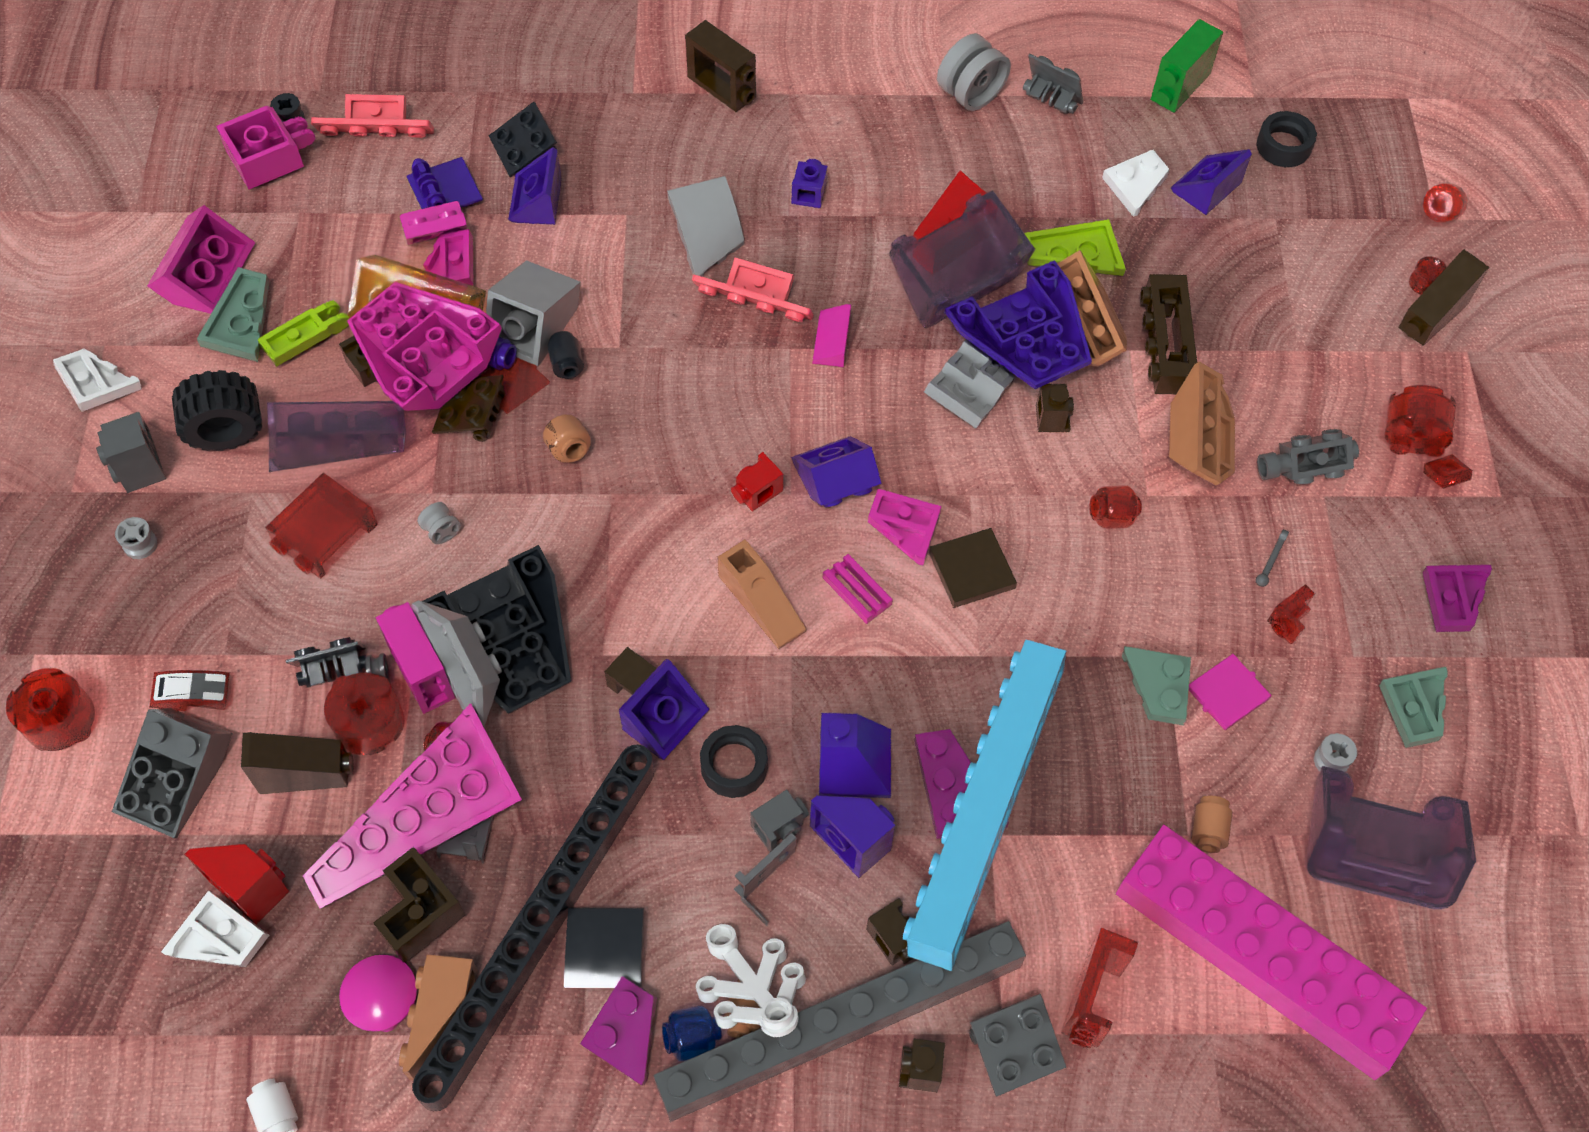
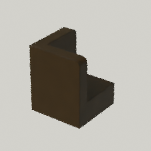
M626 647L604 671L607 687L617 694L624 688L633 695L657 668L629 647Z

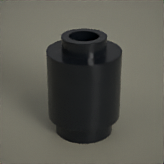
M568 331L554 333L550 337L547 346L553 373L560 378H574L584 369L579 342Z

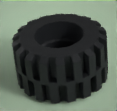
M218 370L217 372L205 371L203 374L189 376L190 379L182 380L179 386L174 388L172 405L176 433L183 443H189L190 447L202 448L205 451L238 448L239 445L249 443V439H254L258 435V431H261L262 417L258 393L255 384L250 382V379L246 376H240L236 372L228 373L226 370Z

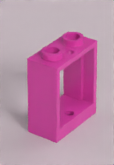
M406 602L400 606H392L386 609L383 614L375 617L387 646L422 713L425 714L455 699L446 672L410 604Z

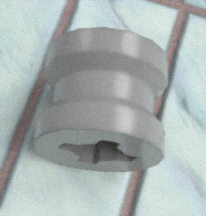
M436 502L426 507L420 513L417 520L418 525L423 530L429 532V539L434 544H443L449 541L458 533L461 526L456 517L449 515V508L443 502Z
M140 517L127 518L116 528L115 538L128 557L143 559L150 556L156 550L158 544L157 537L144 519Z
M1339 733L1330 734L1325 737L1314 753L1313 760L1315 766L1326 776H1341L1356 759L1357 748L1355 743L1346 735Z

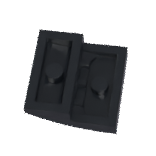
M569 907L565 946L564 988H615L622 976L641 987L644 908Z

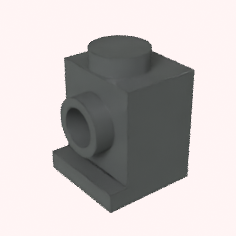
M786 789L750 812V824L765 847L771 852L777 846V841L780 839L784 840L790 833L794 836L801 830L800 826L803 825V819L809 816V812L799 797L793 799Z

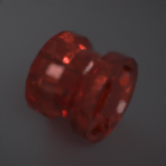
M1432 256L1421 258L1409 278V285L1412 290L1422 295L1444 271L1446 264Z

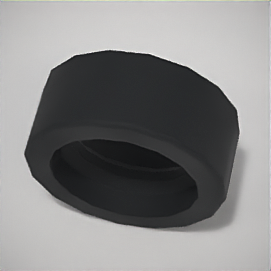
M1280 111L1269 115L1264 120L1256 146L1259 154L1273 165L1285 168L1296 167L1304 163L1311 155L1316 142L1317 132L1314 124L1307 117L1296 112ZM1276 132L1290 133L1302 142V145H1282L1271 134Z
M739 725L724 726L712 732L703 742L700 751L702 777L707 786L718 795L729 798L744 797L756 791L765 780L768 770L767 747L761 737L750 728ZM730 744L746 746L755 756L753 771L741 779L721 777L713 767V758L718 749Z

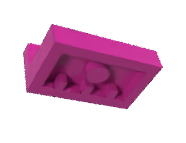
M458 201L400 215L407 245L435 239L441 234L467 230L464 213H462Z

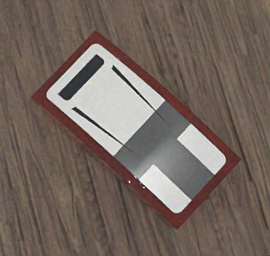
M206 670L154 672L149 708H172L177 711H186L188 706L225 710L230 672Z

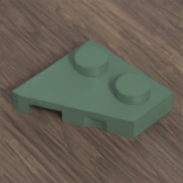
M1125 646L1122 658L1124 662L1128 663L1132 672V682L1136 692L1142 697V706L1148 720L1184 725L1187 717L1191 657Z
M1446 667L1383 679L1379 687L1405 748L1437 742L1442 738L1444 732L1442 712L1446 704V696L1443 695L1444 680L1448 676Z

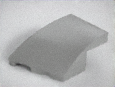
M725 176L667 191L668 200L677 220V229L686 249L687 261L693 275L703 277L707 269L715 263L719 265L726 259L728 254L737 251L744 245L739 216Z
M966 339L959 350L946 362L941 372L929 382L924 393L974 428H977L1008 389L1015 376Z

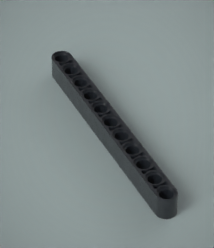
M639 744L631 745L620 754L416 1074L412 1083V1091L417 1100L427 1110L441 1111L452 1102L567 918L568 908L575 905L654 777L652 755L645 746ZM635 762H642L646 765L639 771L629 769V766ZM617 791L627 793V796L620 801L610 799V796ZM598 821L608 823V826L602 831L596 832L590 829ZM583 851L589 854L588 858L583 862L576 863L571 861L572 856L577 852ZM564 882L570 885L568 890L562 894L551 892L552 888L558 883ZM539 914L549 916V920L545 925L540 927L531 925V921L535 916ZM519 946L529 948L524 958L518 960L510 958L515 948ZM498 979L508 981L507 987L502 992L492 993L489 991L494 981ZM477 1012L487 1014L486 1020L481 1026H468L469 1019L473 1014ZM456 1046L465 1047V1053L460 1060L456 1062L447 1061V1054L452 1048ZM433 1081L443 1082L442 1090L437 1096L433 1098L424 1096V1091L429 1083Z

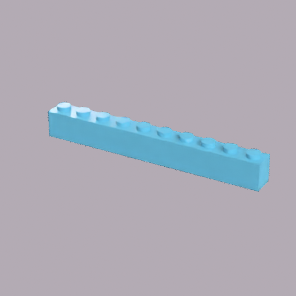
M1025 640L1021 652H1014L1010 664V671L1013 673L1010 679L1004 678L999 693V698L1002 700L999 707L995 705L992 707L988 720V726H991L988 735L982 734L977 747V754L980 756L977 764L970 763L965 778V783L968 784L965 793L959 792L953 809L956 817L953 823L947 822L941 838V843L944 844L941 854L935 853L929 867V875H932L928 886L922 885L916 900V907H919L916 918L909 917L906 923L903 940L907 941L909 957L952 971L1064 673L1066 650Z

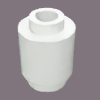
M273 1078L252 1087L253 1094L247 1097L246 1101L258 1132H296L298 1130L295 1123L298 1120V1116L285 1082L276 1083Z

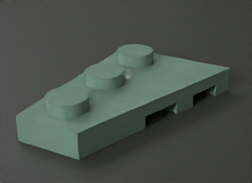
M240 267L237 268L197 338L200 347L258 362L260 351L258 339L262 336L270 284L266 274Z

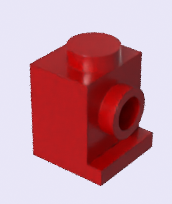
M762 452L758 455V462L756 464L746 466L739 472L738 476H736V485L731 487V492L740 504L745 503L753 512L783 491L784 474Z

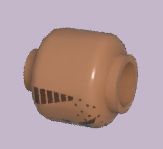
M560 415L552 419L545 426L543 440L556 460L564 463L575 462L583 458L588 452L591 445L590 435L581 421L575 416Z

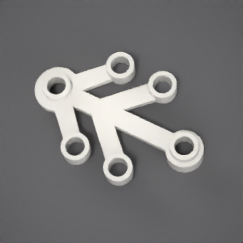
M719 924L712 927L706 934L709 952L716 958L725 960L741 983L717 980L713 976H704L696 983L699 999L704 1003H712L719 997L754 1000L760 1007H739L731 1001L720 1002L714 1008L717 1025L720 1028L729 1029L738 1022L760 1025L765 1034L772 1037H781L791 1033L799 1021L797 1009L792 1005L796 989L801 988L806 982L802 965L789 963L782 968L781 977L783 982L777 998H773L769 989L776 967L784 962L787 957L783 941L774 938L767 940L763 944V958L756 975L737 950L738 940L734 928L727 924ZM779 950L777 953H770L771 951ZM793 974H797V975H798V976L795 977V978H788L789 976H791V975H793ZM706 988H713L710 991H704ZM725 1013H731L727 1017H722Z

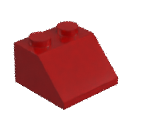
M246 844L192 848L184 854L206 880L256 925L289 893V890L282 882L286 877L285 874L276 866V862L261 848L254 853Z

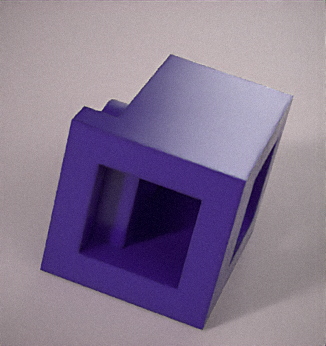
M808 159L806 162L798 161L795 177L792 181L791 204L821 208L827 184V165H822L817 159ZM801 189L814 191L815 194L801 192Z

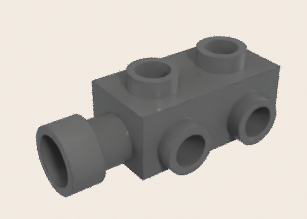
M1340 429L1324 430L1322 435L1315 437L1297 435L1291 437L1289 442L1279 443L1280 454L1276 455L1274 452L1260 454L1257 458V467L1263 480L1278 478L1281 474L1294 480L1296 484H1309L1314 482V476L1324 474L1326 478L1343 477L1345 475L1344 470L1354 468V459L1359 457V447L1357 442L1352 440V436L1342 433ZM1329 448L1327 453L1323 452V449Z

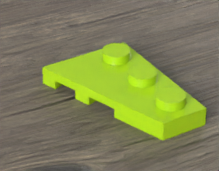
M1109 219L1022 233L1020 241L1027 263L1030 266L1040 267L1054 260L1056 263H1059L1080 250L1095 273L1124 276L1126 271Z

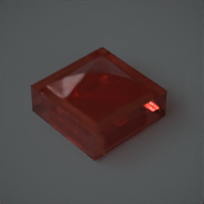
M1451 454L1424 463L1423 473L1444 489L1471 480L1473 470Z

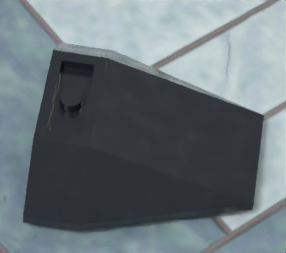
M539 545L508 559L507 566L448 595L444 590L422 601L465 615L469 618L471 624L478 623L486 639L481 644L487 656L493 654L502 670V673L498 674L500 681L493 700L507 714L571 683L555 574Z

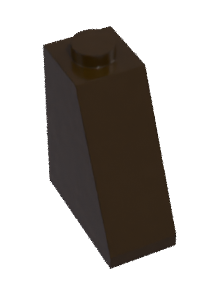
M1463 249L1411 305L1398 328L1424 346L1469 304L1490 267Z
M247 732L243 733L241 768L259 794L347 787L348 774L353 773V756L351 752L346 751L341 740Z

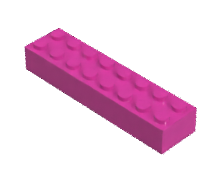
M1164 824L1124 878L1115 894L1373 1080H1377L1391 1069L1427 1010L1421 1003Z

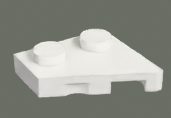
M86 349L53 359L55 369L81 412L141 390V384L137 377L131 376L129 378L118 372L117 366L108 361L98 359L97 355Z
M208 891L161 952L175 958L246 967L270 935L215 893Z

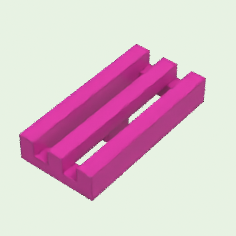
M849 554L843 557L842 562L838 561L833 564L831 570L827 569L823 572L822 578L866 624L892 605L893 599ZM846 569H848L881 604H879ZM837 575H840L850 585L852 590L872 608L870 612L836 578Z

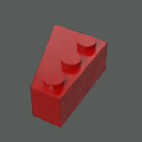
M960 170L914 232L911 257L928 273L934 274L997 230L1001 205Z

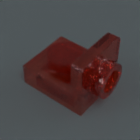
M1306 584L1278 604L1267 620L1271 624L1273 631L1279 637L1284 638L1289 644L1297 641L1305 629V626L1299 620L1311 610L1308 604L1315 593Z

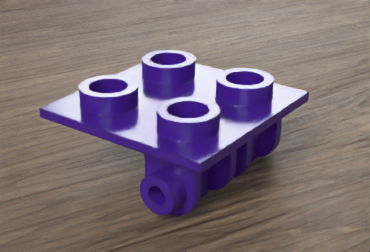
M462 157L430 167L427 161L417 158L412 163V174L406 175L421 209L458 201L462 208L483 200Z

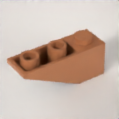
M746 539L717 557L718 577L778 649L806 632L804 624L768 566Z
M427 954L425 965L419 966L415 981V987L419 990L417 1003L411 1004L407 1018V1026L411 1028L409 1041L402 1044L399 1055V1066L403 1067L402 1072L409 1080H414L419 1069L476 982L478 969L472 959Z

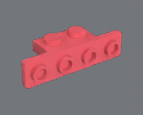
M345 94V118H311V124L317 131H320V134L326 136H336L338 132H349L350 135L359 137L367 136V133H379L383 137H395L397 133H408L410 137L423 138L426 137V134H434V127L429 120L406 119V98L404 95Z
M734 258L726 284L698 275H693L692 278L693 283L699 287L698 291L715 297L716 293L727 295V300L733 303L744 305L745 301L757 304L756 309L773 314L774 310L785 312L786 318L797 322H803L804 318L812 320L814 315L809 308L787 302L794 280V275Z

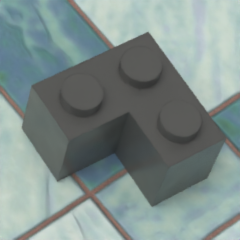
M140 412L100 425L102 431L97 433L101 446L96 447L102 464L104 466L107 465L114 483L121 482L126 492L130 493L166 480L150 430Z

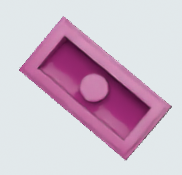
M851 304L820 311L812 364L844 367Z

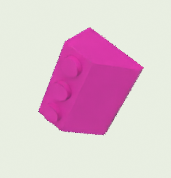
M203 205L186 217L147 287L173 305L211 314L237 268H242L255 242Z

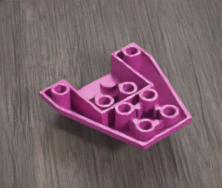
M398 282L392 283L347 320L384 394L405 411L440 409L487 368L502 329L497 321L480 308Z

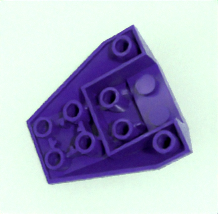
M1055 260L1027 272L1025 289L980 308L972 296L945 308V314L960 335L1034 389L1084 368L1092 362L1071 282Z

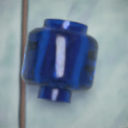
M704 1006L675 1010L669 1014L668 1021L662 1024V1037L666 1052L668 1054L673 1053L678 1061H687L714 1049L716 1041L722 1038V1031L717 1025L715 1017H711L710 1012Z

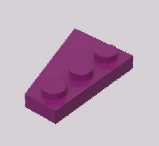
M950 729L915 734L914 738L936 839L942 838L947 822H954L956 814L953 813L954 804L958 793H965L968 784L965 783V778L971 763Z

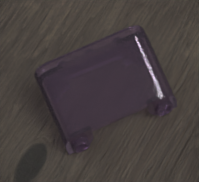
M993 190L983 196L977 194L970 198L965 204L967 208L961 217L917 240L915 236L907 237L902 235L891 243L889 256L913 310L924 328H929L948 318L945 314V308L972 296L977 301L1012 281L1022 272L1035 251L1034 246Z
M1322 766L1316 782L1307 852V870L1309 874L1320 881L1431 909H1445L1452 906L1457 901L1476 863L1468 801L1446 796L1435 797L1428 801L1422 813L1353 797L1354 782L1352 777L1344 771Z

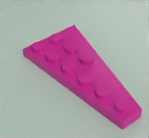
M471 703L379 796V799L354 822L345 834L304 873L303 878L319 909L385 875L383 870L412 847L422 855L522 801Z

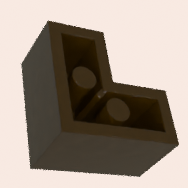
M414 847L383 870L390 884L403 900L373 922L382 937L403 963L409 961L465 916L459 901Z

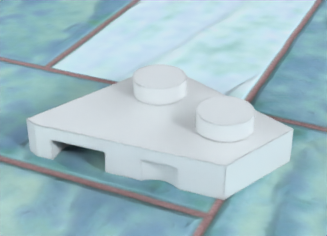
M1150 150L1105 169L1102 178L1134 217L1139 214L1146 200H1150L1156 188L1161 186L1167 178L1169 168L1154 150Z

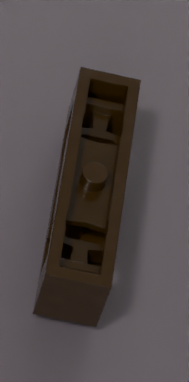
M1150 274L1146 287H1142L1140 292V303L1145 305L1146 309L1143 314V330H1148L1145 353L1146 356L1151 357V362L1148 366V380L1153 382L1154 394L1176 395L1191 369L1197 363L1187 275ZM1174 308L1175 315L1172 320V332L1175 352H1170L1167 360L1166 352L1169 342L1166 317L1172 316Z

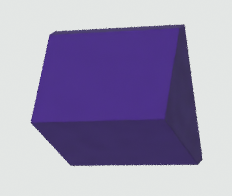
M554 147L516 173L509 221L513 223L555 225L562 176L558 150Z
M1250 149L1206 155L1171 186L1172 192L1207 215L1242 183L1252 155Z
M665 659L619 709L622 730L649 749L658 758L664 760L707 713L709 708L669 659Z

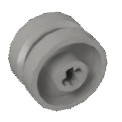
M977 33L970 34L959 40L948 51L938 69L937 82L948 94L955 96L956 101L965 109L970 111L979 110L989 104L1003 88L1010 74L1011 63L1009 58L1002 52L992 48L991 43Z

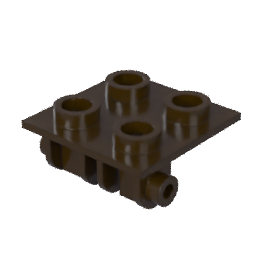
M495 375L473 379L441 407L432 433L471 431L473 438L477 441L483 442L486 438H489L493 426L491 422L496 421V414L499 413L501 401L505 397L504 385L502 384L504 376Z

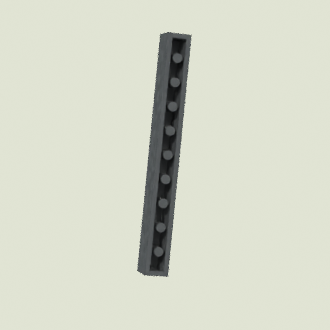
M1005 922L964 940L952 971L920 960L798 1012L799 1021L796 1028L785 1036L772 1037L765 1034L762 1029H758L654 1074L655 1084L670 1122L1020 969L1026 954L1010 922Z

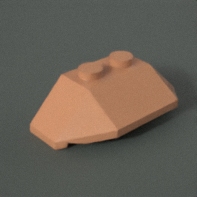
M1079 250L1057 263L1071 282L1092 359L1090 365L1100 366L1127 350L1126 334L1105 288L1083 253Z
M1199 361L1193 366L1171 402L1169 458L1214 485H1218L1235 473V417L1229 397L1222 386L1225 384L1223 375Z

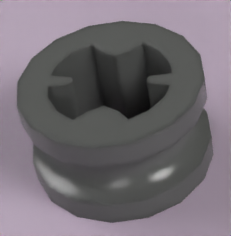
M385 653L379 654L378 658L366 655V673L369 685L376 686V683L379 681L383 682L384 685L389 684V667Z

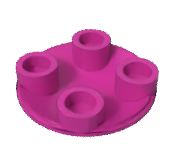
M374 955L355 964L346 974L340 988V1006L345 1017L354 1026L366 1031L390 1032L406 1018L411 1004H414L416 1000V978L412 970L405 962L403 963L399 958L390 955Z

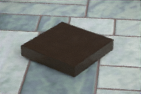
M992 528L929 547V555L953 608L1016 589V579Z

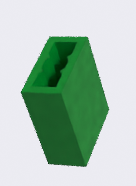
M1198 19L1162 57L1150 100L1175 113L1211 74L1223 31Z

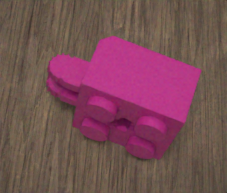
M269 106L261 107L216 126L228 156L249 190L304 167L298 150L307 147V145L310 146L316 139L313 131L307 129L308 123L304 118L298 116L282 122L274 108Z

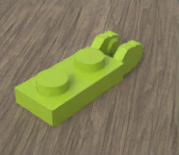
M330 300L315 309L311 308L261 336L258 342L277 367L331 336V334H338L345 330V328H348L347 320L350 318L346 313L339 312L341 309L336 301Z

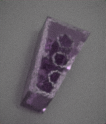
M394 401L267 402L269 472L404 452L406 438L404 410Z

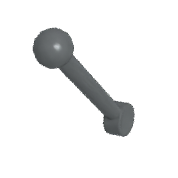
M1282 530L1262 574L1256 577L1257 585L1261 587L1268 585V575L1289 531Z

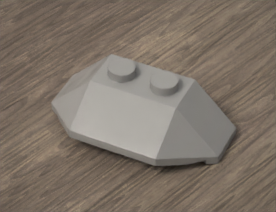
M419 600L412 603L411 608L438 656L462 710L471 703L481 723L485 726L500 681L498 674L502 673V670L493 654L487 656L481 644L486 639L477 622L471 624L469 618L465 615Z

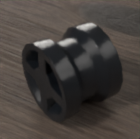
M283 93L277 95L271 101L270 107L274 108L282 122L298 116L305 119L300 101L294 94Z

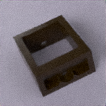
M704 20L685 34L687 77L735 112H738L745 105L751 104L756 98V55L707 20ZM715 62H717L719 65L730 72V75L724 72L719 67H717L715 65Z

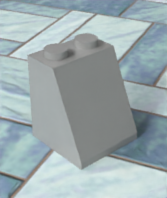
M526 260L488 290L486 314L501 325L502 329L499 336L510 340L511 344L516 346V358L539 366L548 354L547 346L550 337L556 332L563 331L577 310L581 282Z

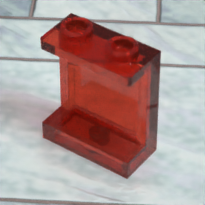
M322 473L265 528L271 538L269 544L281 556L288 554L294 559V564L307 575L312 572L321 579L326 574L322 567L323 564L360 528L370 533L378 523L372 507L328 475Z
M1104 928L1099 930L1087 952L1061 1034L1069 1036L1071 1043L1082 1048L1098 1047L1110 1031L1113 1022L1093 1014L1091 1009L1103 972L1121 977L1134 957L1138 945L1137 941Z

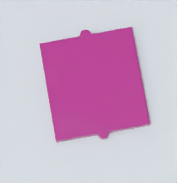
M1231 654L1189 684V691L1203 706L1202 710L1209 712L1225 731L1268 701L1272 696L1255 678V672H1250L1234 654Z

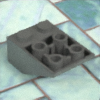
M172 708L148 709L112 812L172 838H177L221 767L233 733Z

